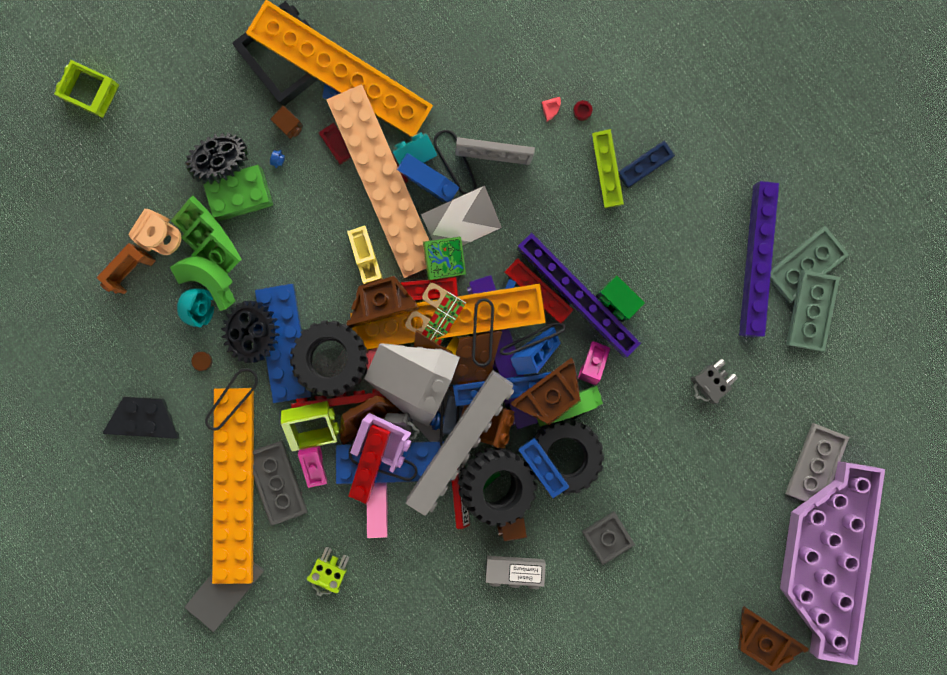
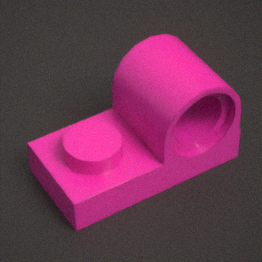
M592 341L578 379L596 386L601 380L610 347Z
M316 446L299 450L298 457L308 488L327 484V477L322 464L321 447Z

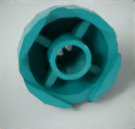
M189 289L182 293L177 302V313L181 321L193 327L207 325L214 313V306L211 307V300H213L211 293L206 289Z

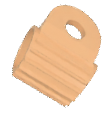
M150 209L143 210L128 234L143 249L149 252L154 250L162 255L174 253L181 243V232L169 223L170 219ZM170 235L171 241L169 244L165 245L164 240L167 236Z

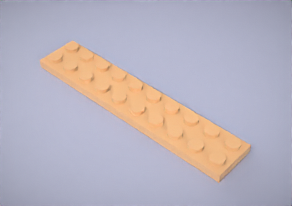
M361 84L326 99L403 277L406 278L426 269L423 242L429 241V238L401 173L397 170V164L363 85Z

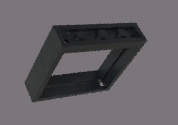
M284 1L278 6L311 28L305 19L301 20L298 17L300 13L293 4L290 6ZM245 32L232 43L281 106H286L318 80L309 73H306L281 93L245 48L254 39Z

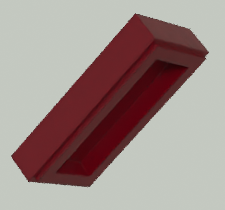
M334 122L318 132L340 165L352 158L342 134Z

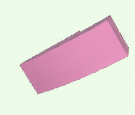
M374 483L369 501L367 502V538H383L388 536L387 483Z

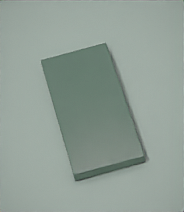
M823 226L771 269L770 281L787 302L792 303L796 297L801 270L827 274L847 258L849 254L827 227Z
M801 270L786 345L825 352L840 277Z

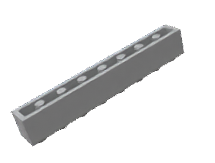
M492 370L407 496L405 504L424 516L429 511L432 512L438 503L436 502L439 495L443 496L445 494L450 479L454 480L459 473L457 469L460 464L464 465L470 456L468 454L472 447L475 449L481 440L479 436L483 431L485 433L488 431L492 424L490 422L494 415L498 416L503 408L501 405L505 399L508 400L513 394L512 382Z

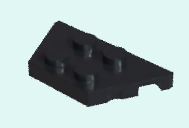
M123 397L103 431V434L179 438V433L176 432L173 425L172 416L167 410L168 407L165 399Z

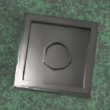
M614 511L582 531L602 565L635 545Z

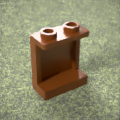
M128 243L96 278L101 282L100 286L106 291L125 294L127 290L120 285L123 279L139 262L152 266L156 260L143 248Z
M470 404L464 405L462 415ZM502 408L498 416L494 415L490 420L492 424L486 433L483 431L479 436L481 438L480 442L493 445L496 448H505L509 441L510 427L514 423L515 411Z

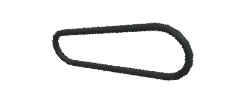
M442 130L438 132L434 137V146L438 154L440 155L442 161L444 162L446 168L448 169L451 177L453 178L455 184L458 187H460L458 181L456 180L454 174L452 173L449 165L447 164L445 158L443 157L436 143L438 136L442 133L446 132L452 134L456 140V143L457 136L454 132L450 130ZM463 157L464 162L472 178V181L474 183V189L472 190L474 191L477 189V183L467 162L466 157ZM461 187L459 188V190H460V192H461L462 194L465 195V194L469 193V192H464Z
M563 323L547 325L500 349V354L511 355L563 333L566 330V326ZM550 327H563L559 332L511 352H503L505 349Z
M244 368L234 375L205 418V424L208 429L213 431L219 430L258 385V377L253 370ZM244 371L251 372L255 377L253 388L218 427H211L208 423L210 415L237 376Z
M352 444L349 448V458L354 464L358 465L359 462H356L352 458V454L350 453L353 446ZM404 459L405 463L414 467L415 473L411 478L398 476L380 469L378 472L404 481H411L417 476L418 470L414 463Z

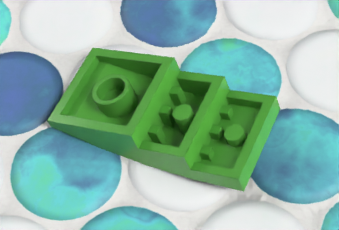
M194 196L189 198L172 218L171 222L184 233L181 238L195 250L192 254L193 257L211 260L219 265L227 274L242 260L222 227Z

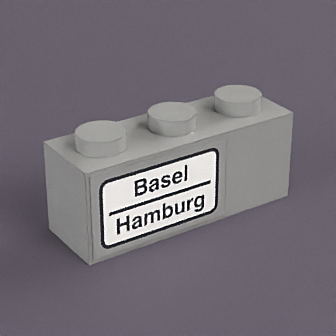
M487 555L486 583L495 587H499L501 584H509V587L512 588L526 585L530 589H539L540 586L544 587L546 562L544 559Z

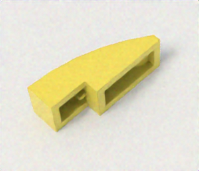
M366 226L347 231L363 284L383 279Z

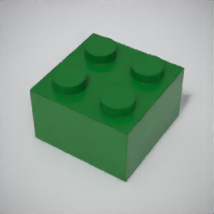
M618 276L612 278L596 294L598 300L605 307L607 306L612 311L611 313L622 322L629 320L645 304Z

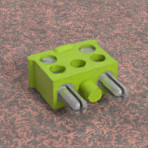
M329 547L325 548L322 557L317 559L311 574L307 577V580L312 583L313 589L317 591L316 595L319 596L322 594L328 595L331 592L338 593L347 571L345 567L349 557L347 556L344 562L346 555H343L339 566L336 565L339 558L332 556L330 562H328L327 560L332 551ZM318 565H322L323 570H320ZM327 569H331L332 573H327ZM336 573H340L341 577H336ZM315 584L329 591H322L319 593V589L315 586Z

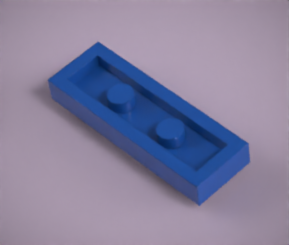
M535 437L518 449L552 498L569 488V485Z

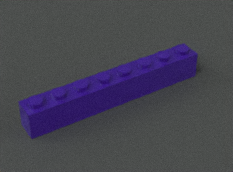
M759 181L753 185L739 330L740 336L765 337L779 183Z
M533 233L518 245L517 250L623 357H628L641 344Z
M491 275L469 282L470 287H467L469 295L496 291ZM509 328L502 329L493 370H498L499 375L504 378L524 376L517 375L512 365L511 357L514 354L507 356L500 354L501 348L513 342ZM513 345L505 349L503 352L507 353L516 350L515 346ZM516 398L504 400L506 408L510 407L511 410L515 411V419L512 426L516 425V428L520 429L538 423L537 418L510 404Z

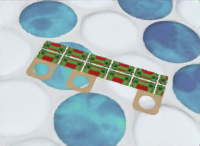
M430 283L422 298L436 307L437 310L431 319L418 311H413L407 319L405 326L414 333L416 330L422 332L424 336L435 340L440 345L444 338H437L448 333L466 302L435 283ZM431 289L439 290V300H430L428 292ZM413 317L422 318L423 326L416 329L412 327L411 319Z

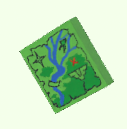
M461 237L423 242L428 280L466 275Z

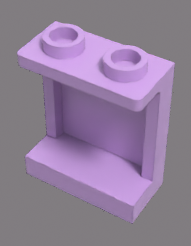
M369 413L361 422L350 453L358 456L360 452H363L370 426L376 425L391 431L382 462L390 465L389 471L394 472L404 462L405 457L402 455L410 447L411 441L409 438L411 432Z

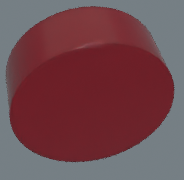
M585 100L578 101L573 108L574 117L580 121L589 119L593 111L592 105Z

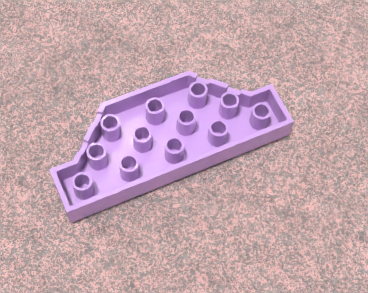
M838 461L835 480L791 512L780 589L811 630L810 653L818 659L857 665L885 469Z

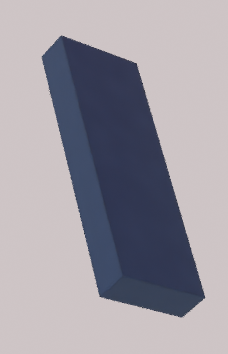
M664 140L618 171L619 177L628 189L675 155Z

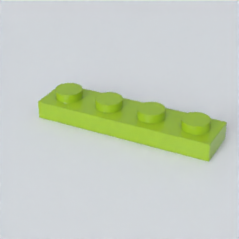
M608 129L592 133L604 207L606 209L624 205L612 131Z

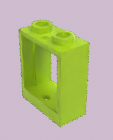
M70 60L64 69L61 81L56 85L54 94L66 102L104 118L119 84L99 72ZM81 72L102 82L91 106L69 97Z
M328 401L281 411V426L291 451L337 442V434L340 433L338 422H334V409L329 407ZM321 417L326 418L328 424L326 428L298 433L295 426L297 422Z

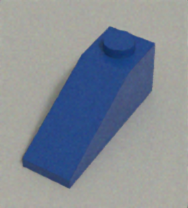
M406 153L397 168L400 173L441 202L447 203L451 201L460 188L448 178Z
M555 327L549 328L523 346L556 333ZM558 335L515 353L511 357V361L517 375L538 373L561 344Z

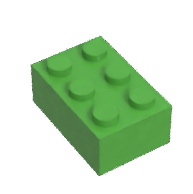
M259 165L241 169L240 172L235 171L233 172L235 176H227V181L222 178L220 183L214 180L213 184H210L209 181L203 184L212 216L218 221L273 206L264 171Z

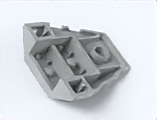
M380 343L364 379L404 414L406 412L409 413L410 419L429 426L451 383L460 357L443 349H426L423 347H405L404 345Z

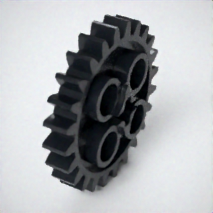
M221 133L220 137L214 134L213 138L208 136L207 141L200 140V145H194L195 150L189 151L191 155L186 156L188 161L185 163L189 174L197 182L202 181L205 184L209 181L210 184H213L214 180H217L220 183L222 178L227 181V176L234 177L233 172L241 171L239 166H245L243 161L248 160L247 155L249 153L241 137L238 138L236 134L232 136L231 133H228L225 136L224 133Z
M243 301L242 303H237L236 308L231 307L232 313H226L228 320H223L226 327L221 328V330L226 332L221 337L227 339L223 344L229 345L227 352H233V358L238 357V361H244L245 363H258V361H264L265 357H270L269 351H275L272 345L278 344L275 337L280 336L279 333L275 332L280 326L274 325L278 320L277 318H272L274 312L268 311L269 306H263L262 302Z

